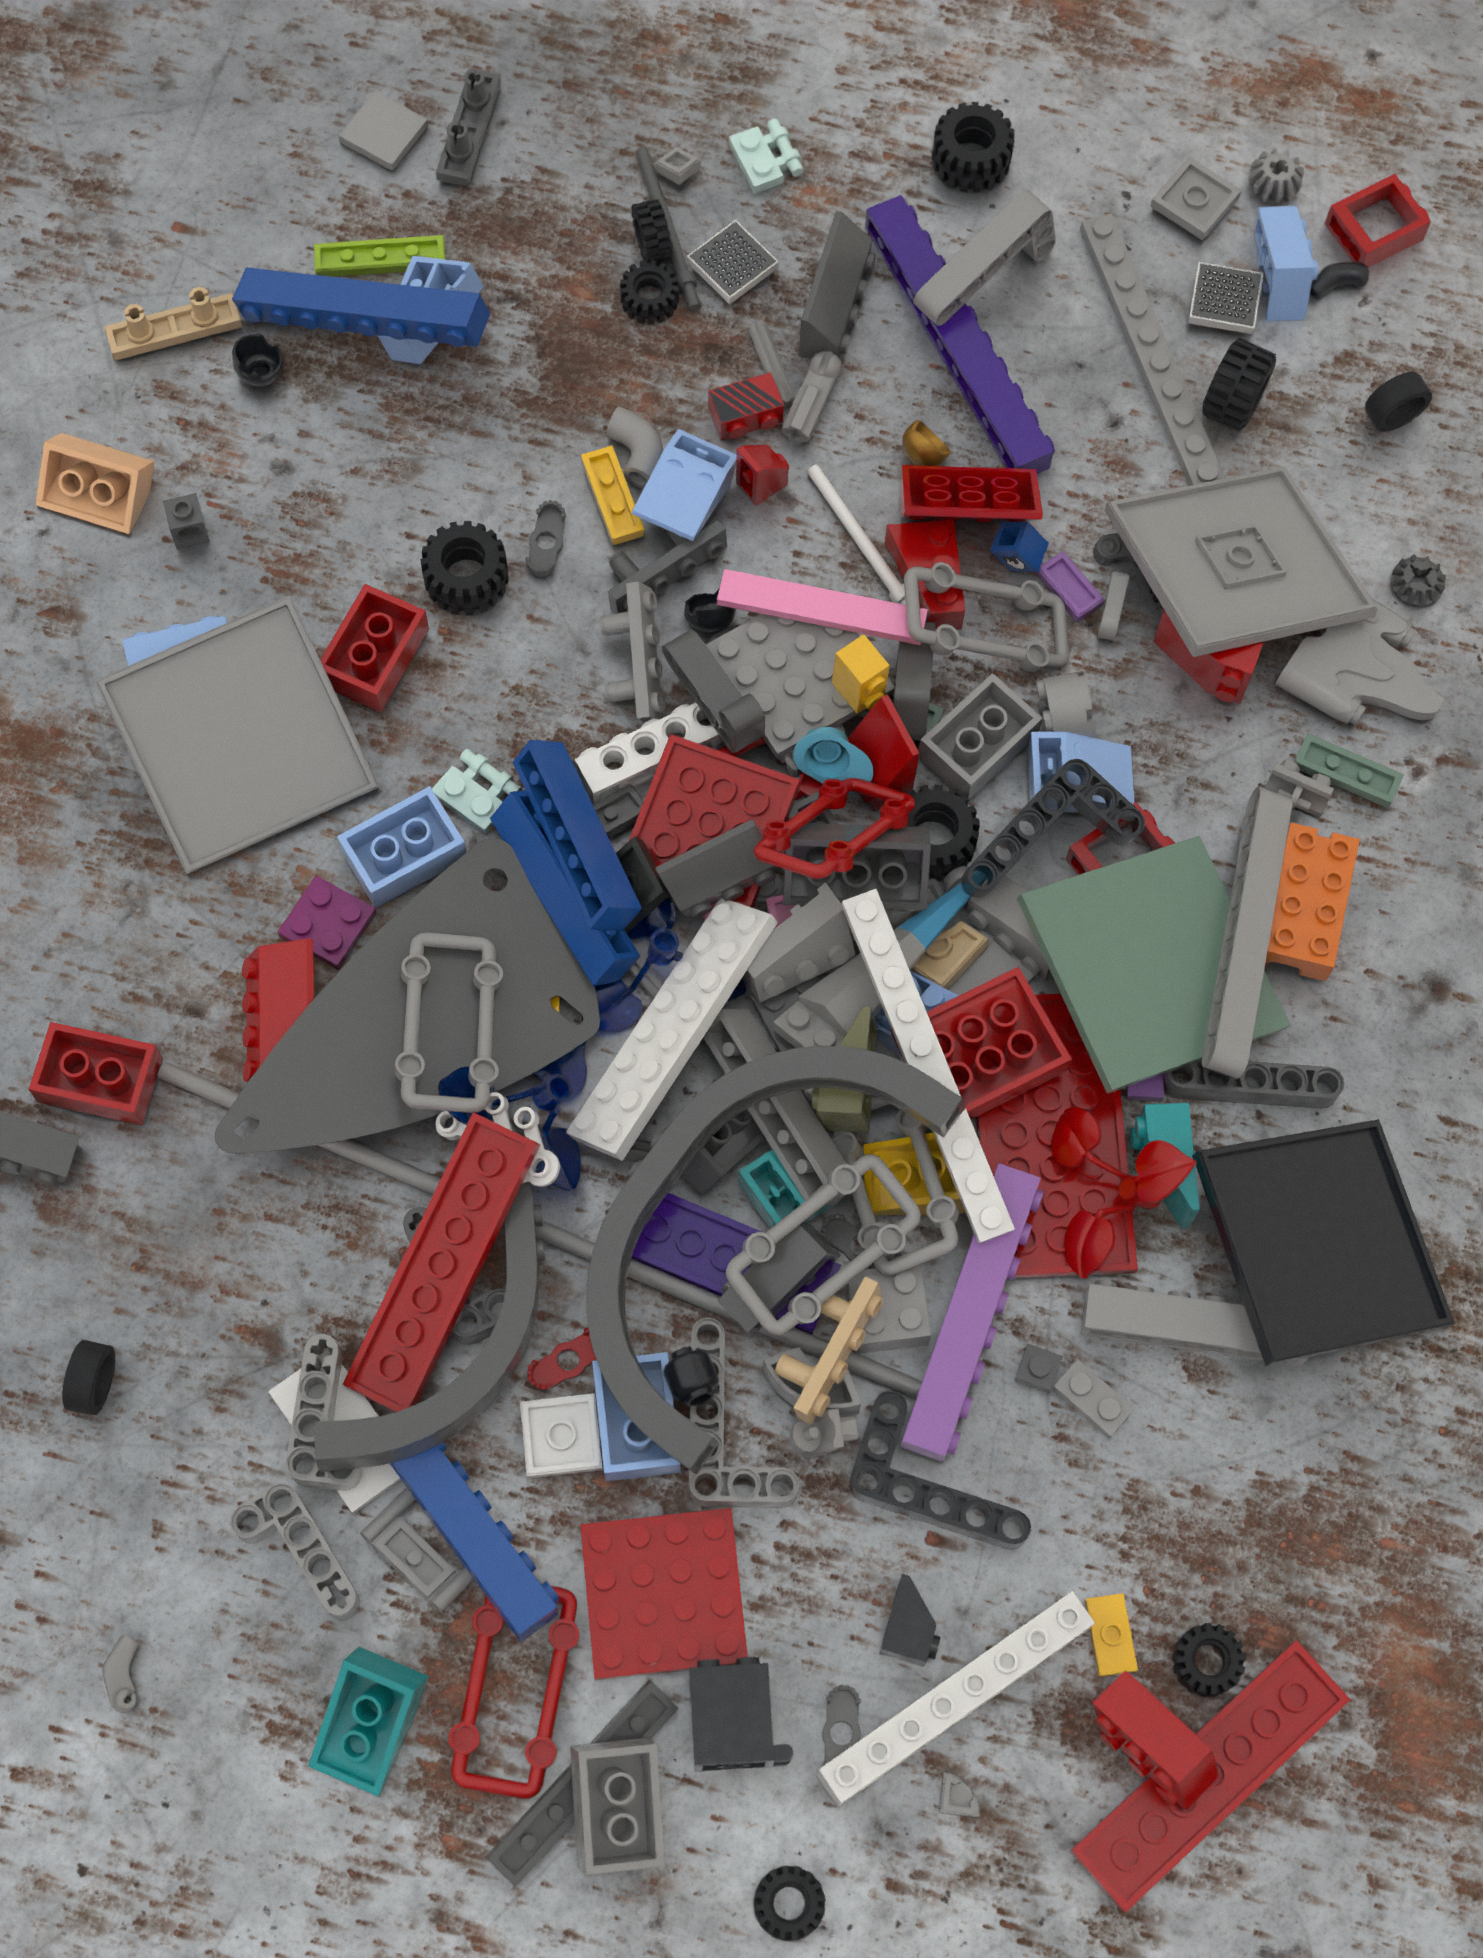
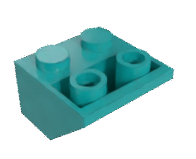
M773 1150L768 1151L738 1171V1185L770 1229L805 1202ZM836 1204L824 1205L803 1223H809Z

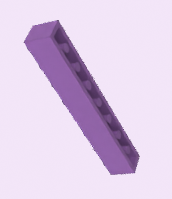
M998 1163L994 1179L1015 1230L981 1244H978L975 1234L973 1235L900 1446L940 1462L944 1461L946 1453L954 1455L961 1436V1433L954 1431L958 1418L960 1417L965 1420L967 1418L973 1401L972 1397L966 1396L970 1383H979L985 1365L984 1362L978 1361L982 1348H991L997 1330L996 1327L990 1326L994 1313L1001 1315L1003 1313L1009 1293L1002 1291L1006 1278L1011 1280L1015 1278L1021 1260L1014 1257L1018 1244L1026 1245L1032 1228L1031 1224L1026 1223L1029 1211L1037 1212L1044 1191L1037 1189L1040 1177Z

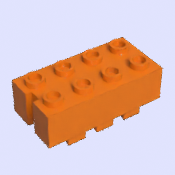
M1290 822L1265 966L1269 962L1299 968L1298 974L1301 976L1326 981L1335 966L1360 839L1333 832L1329 838L1318 836L1317 828Z

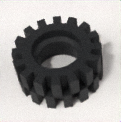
M659 199L633 204L631 206L632 222L643 260L646 263H650L651 260L658 261L672 257L670 231L668 230L665 212Z
M645 260L639 261V268L632 264L630 272L625 270L623 279L620 280V299L623 311H628L630 319L637 316V322L643 324L644 319H648V325H654L655 318H658L659 323L664 322L665 315L670 318L673 315V309L676 310L678 307L679 285L675 272L672 268L667 271V264L663 262L657 267V260H651V265H646ZM644 286H655L661 289L662 294L654 299H645L638 296L637 291Z
M1204 1623L1201 1626L1192 1627L1177 1641L1175 1652L1172 1654V1660L1175 1661L1173 1670L1174 1673H1178L1180 1684H1185L1189 1687L1187 1689L1189 1692H1197L1202 1697L1210 1695L1215 1697L1227 1692L1240 1681L1239 1678L1244 1674L1246 1668L1243 1667V1663L1246 1661V1653L1242 1654L1241 1648L1244 1646L1241 1640L1236 1641L1234 1638L1236 1634L1233 1631L1227 1632L1224 1630L1225 1626L1220 1624L1213 1626L1211 1623ZM1210 1645L1220 1651L1223 1657V1667L1219 1673L1206 1675L1197 1668L1194 1657L1199 1647Z
M786 1865L773 1869L762 1878L755 1892L753 1906L756 1919L764 1931L776 1939L794 1941L805 1938L818 1927L824 1916L826 1899L822 1885L811 1872L802 1869V1867ZM785 1887L798 1889L805 1899L803 1913L793 1920L780 1917L774 1908L775 1895Z

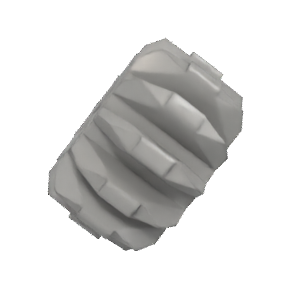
M1276 147L1271 151V154L1263 151L1259 158L1252 162L1250 167L1251 173L1248 182L1249 186L1253 187V196L1263 195L1264 203L1272 199L1276 205L1282 199L1290 202L1294 194L1301 190L1303 184L1304 168L1299 166V157L1290 158L1289 150L1284 154H1280Z

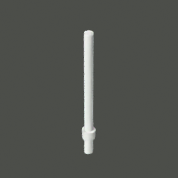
M817 464L811 466L807 470L808 475L889 590L891 601L906 605L904 584H900Z

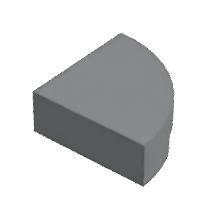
M943 1772L939 1813L979 1818L978 1801L970 1787L958 1776Z

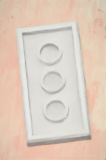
M329 1350L318 1356L321 1363L320 1371L324 1373L326 1372L322 1367L325 1355H331ZM342 1365L333 1421L378 1417V1414L364 1395L342 1385L348 1373ZM301 1369L268 1391L291 1426ZM322 1383L313 1385L308 1392V1397L311 1399L323 1397L327 1391V1386ZM319 1421L307 1422L302 1429V1435L306 1437L314 1436V1423ZM390 1464L362 1468V1478L355 1488L347 1491L337 1490V1492L354 1515L399 1483L401 1479ZM353 1469L334 1471V1477L345 1479L351 1474Z

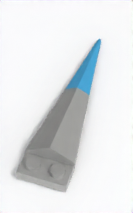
M980 871L972 875L973 881L979 886L987 880L986 875ZM961 883L928 905L927 910H921L893 930L909 970L912 969L942 930L971 898L963 890ZM861 953L799 995L798 1001L773 1021V1030L795 1048L839 1046L863 1007H871L875 1017L882 1008V1004Z

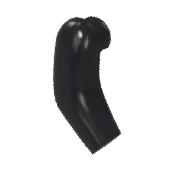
M1361 262L1330 264L1320 271L1316 280L1312 281L1310 295L1319 299L1333 288L1344 284H1353L1357 288L1363 287L1369 280V268Z

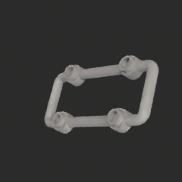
M943 562L936 563L930 569L914 566L905 573L904 587L908 632L914 640L929 644L933 653L948 655L955 649L1017 660L1020 667L1027 672H1037L1044 666L1060 668L1068 662L1069 643L1065 604L1058 595L1044 592L1037 582L1027 580L1020 586H1014L955 574L951 566ZM918 581H924L927 589L933 593H944L950 587L1013 599L1016 607L1023 611H1031L1038 605L1050 606L1053 614L1056 654L1049 653L1042 643L1036 641L1030 642L1022 648L960 636L958 631L948 624L939 626L935 631L923 629L920 619Z
M429 932L419 933L411 940L409 956L402 961L400 971L402 980L407 984L403 1052L396 1058L394 1067L395 1076L401 1081V1098L406 1105L415 1109L466 1113L480 1112L489 1103L490 1088L496 1083L499 1073L497 1063L491 1059L494 992L500 987L503 978V970L496 963L495 946L490 940L483 937ZM424 947L482 952V960L476 965L473 975L474 985L480 990L477 1058L470 1064L468 1073L469 1081L475 1087V1098L415 1093L416 1082L422 1078L425 1068L424 1059L418 1054L422 985L429 978L431 968L428 959L424 957Z
M872 1096L871 1111L890 1103ZM901 1109L897 1113L896 1121L902 1132L911 1138L931 1199L927 1205L926 1212L933 1225L941 1229L943 1239L891 1260H888L886 1255H882L873 1263L876 1269L885 1275H893L946 1255L953 1251L958 1243L955 1223L959 1217V1210L954 1201L944 1194L924 1134L927 1126ZM832 1131L833 1136L831 1139L848 1165L853 1164L861 1151L857 1138L851 1132ZM860 1176V1185L852 1193L862 1224V1228L857 1236L858 1243L863 1250H866L873 1244L874 1233L883 1226L876 1223L862 1176Z
M873 1154L864 1155L851 1165L842 1164L832 1169L828 1175V1183L766 1233L756 1232L748 1236L743 1242L742 1252L728 1263L726 1277L730 1285L768 1333L783 1335L798 1323L808 1324L815 1321L821 1313V1305L882 1255L887 1256L900 1252L905 1246L906 1236L918 1226L921 1219L918 1205L879 1156ZM871 1169L906 1214V1217L896 1225L887 1224L879 1228L874 1233L872 1245L812 1293H801L794 1296L789 1302L788 1312L779 1320H776L743 1277L741 1271L751 1263L759 1264L768 1261L775 1252V1244L836 1195L846 1196L856 1191L860 1185V1176Z

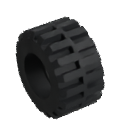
M964 102L958 104V109L951 107L947 110L946 115H941L938 125L935 127L932 160L934 170L939 171L938 177L942 181L948 180V186L952 188L959 186L961 187L960 191L967 192L968 189H973L974 192H981V188L985 187L989 190L994 187V182L999 184L1004 180V174L1007 175L1010 170L1015 132L1014 128H1011L1009 118H1003L1004 113L1001 110L997 109L994 111L992 110V105L987 103L985 106H980L979 102H972V105H966ZM974 143L981 145L985 149L971 151L960 145Z
M1236 339L1228 348L1212 379L1203 402L1202 414L1234 430L1241 431L1250 421L1265 392L1276 365V354L1244 339Z
M457 521L449 523L450 528L448 529L441 526L436 530L437 536L430 535L428 537V546H423L421 552V568L429 597L433 602L438 601L439 608L444 611L450 607L451 614L459 615L460 611H465L466 616L473 615V610L479 609L480 613L487 611V604L494 606L499 602L498 595H504L506 591L505 584H508L509 579L506 551H504L501 539L497 540V534L492 529L486 532L485 525L478 523L475 527L472 526L471 521H464V525H457ZM461 560H473L483 565L478 572L466 577L455 576L447 571L454 563Z
M935 784L934 790H929L928 785L920 786L918 794L914 790L907 793L915 799V808L908 814L907 826L917 827L925 822H938L948 827L952 832L954 838L949 842L940 845L931 844L929 876H933L937 881H941L942 875L947 876L955 868L960 866L967 867L968 861L971 862L978 841L980 822L979 818H976L977 811L974 805L968 807L969 799L964 794L959 798L956 796V789L950 787L949 791L942 790L943 785Z

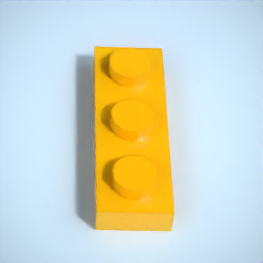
M613 445L581 454L582 465L612 545L645 536L640 517L632 514L635 503Z

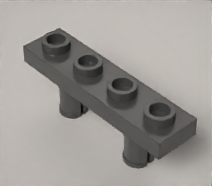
M469 68L464 74L465 84L453 121L447 127L448 136L436 170L437 180L467 187L501 84L500 74Z
M717 520L701 530L694 541L664 529L677 547L641 570L638 569L624 551L614 554L609 560V566L623 582L608 591L610 609L614 614L627 612L626 583L639 581L652 588L654 594L658 595L663 593L671 583L680 577L692 574L697 566L709 558L714 559L718 557L727 547L726 528Z

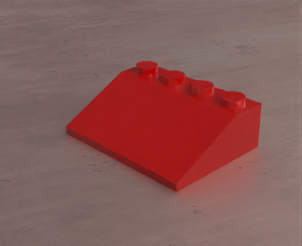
M902 465L900 516L908 517L912 520L934 517L954 521L959 518L974 519L978 522H990L993 519L1008 520L1009 522L1042 520L1043 511L1036 469Z
M1019 966L927 1011L960 1096L963 1098L970 1120L1065 1073L1071 1063L1072 1058ZM891 1029L890 1032H891V1034H892V1036H893V1038H894V1041H895V1043H896V1045H897V1048H898V1050H899V1052H900V1055H901V1057H902V1059H903V1056H902V1054H901V1051H900V1049H899V1047H898V1044H897V1042H896V1039H895L894 1034H893L892 1029Z

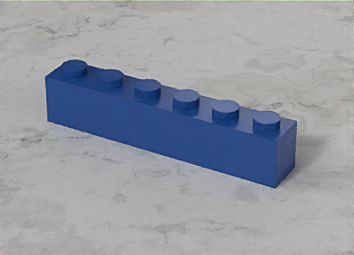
M529 740L513 760V765L590 929L624 930L640 912L642 907L563 742Z
M526 790L510 792L490 817V820L500 837L513 848L532 888L592 985L618 982L639 959L640 954L625 930H597L589 928Z
M444 1442L407 1459L389 1463L520 1643L558 1615V1608L555 1603L559 1601V1597L547 1581L540 1584L532 1572L537 1568L524 1550L518 1554L511 1545L510 1541L514 1539L512 1533L502 1520L495 1523L488 1514V1511L492 1509L489 1502L479 1490L475 1493L471 1491L465 1483L469 1476L457 1460L451 1463L443 1453L447 1449Z

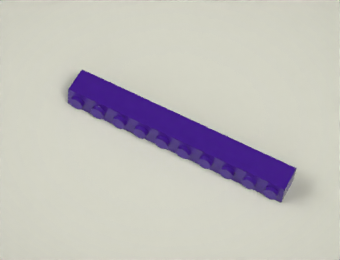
M902 195L867 208L865 229L1005 468L1036 469L1037 474L1050 469L1055 452L1053 442L1048 435L1044 436L1039 428L1036 413L1033 409H1028L1023 401L1024 398L1020 386L1017 383H1013L1010 379L1004 359L997 357L994 352L992 340L986 331H982L978 325L977 315L971 305L967 306L965 303L944 324L937 326L913 304V299L921 287L946 264L944 258L941 255L937 256L933 249L932 239L928 231L922 230L918 224L917 214L913 206L907 205Z

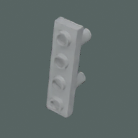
M639 581L626 583L627 612L600 616L599 625L601 633L605 636L630 632L633 679L606 683L605 696L610 703L635 699L637 719L643 722L654 718L662 719V712L665 710V700L660 691L659 678L662 677V665L659 658H657L656 647L660 640L659 630L654 623V611L657 608L656 596L652 588Z

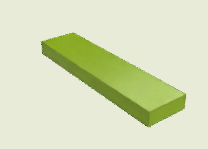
M444 235L314 244L315 274L320 276L338 277L406 272L412 256L445 259Z

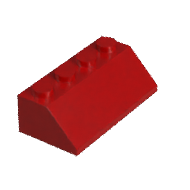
M300 939L259 946L243 962L242 976L246 979V992L242 1001V1009L244 1013H247V1026L244 1029L242 1038L243 1046L247 1047V1060L243 1067V1079L247 1083L275 1045L314 1000L313 939Z

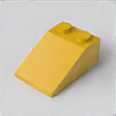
M934 1133L925 1134L945 1196L950 1197L954 1201L959 1214L966 1213ZM905 1137L863 1144L864 1155L873 1154L879 1156L918 1205L921 1215H927L926 1209L931 1199L911 1138ZM871 1169L865 1172L864 1185L873 1214L906 1215Z

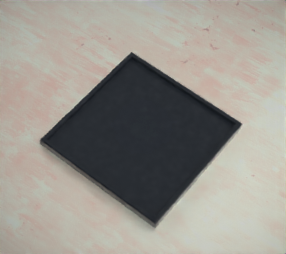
M1379 1119L1199 1150L1192 1155L1197 1163L1195 1166L1265 1367L1444 1329L1455 1324Z

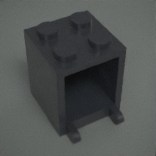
M759 1657L737 1658L735 1665L720 1666V1660L708 1659L697 1661V1667L689 1668L695 1772L786 1766L791 1762L793 1749L790 1745H773L768 1663H760Z

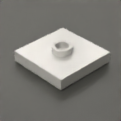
M595 1393L520 1402L527 1479L603 1470Z

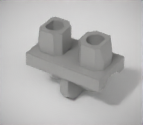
M1285 759L1281 764L1276 763L1265 789L1292 798V811L1296 807L1320 818L1334 788L1330 787L1331 779L1320 773L1313 774L1312 778L1299 773L1301 768L1298 763L1289 759Z
M838 1409L826 1410L821 1417L816 1416L812 1425L799 1420L790 1430L792 1445L798 1451L804 1452L805 1459L825 1455L843 1448L844 1442L858 1439L855 1417L840 1418Z

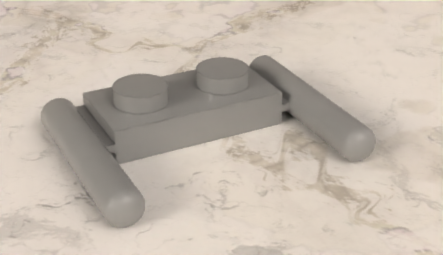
M406 1488L360 1534L406 1581L441 1613L474 1579L466 1568L457 1574L447 1561L399 1517L416 1500Z

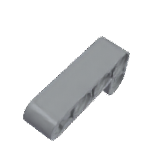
M317 1334L311 1337L304 1348L286 1457V1468L293 1480L299 1485L347 1491L355 1488L360 1483L362 1468L353 1469L351 1474L345 1479H338L334 1477V1471L319 1472L315 1461V1466L310 1473L305 1475L296 1473V1466L300 1460L304 1458L315 1460L314 1436L306 1437L302 1435L304 1425L314 1420L319 1422L333 1421L342 1366V1352L335 1339L327 1334ZM324 1348H328L331 1355H325L322 1367L326 1373L320 1371L321 1363L316 1354H321ZM322 1383L327 1386V1391L323 1397L319 1399L308 1397V1392L313 1385Z
M286 1483L274 1484L239 1505L230 1516L231 1529L245 1543L255 1544L261 1542L279 1531L320 1603L333 1618L347 1620L357 1613L360 1607L358 1593L301 1497L291 1485ZM279 1496H292L290 1508L283 1512L274 1510V1502ZM249 1515L258 1516L259 1524L254 1531L249 1533L241 1531V1523L245 1517ZM302 1526L311 1528V1537L306 1543L296 1544L293 1542V1534L298 1528ZM319 1559H328L331 1562L329 1572L322 1577L313 1576V1564ZM334 1583L342 1595L347 1596L345 1599L347 1605L342 1609L337 1604L333 1605L336 1603V1598L328 1587Z

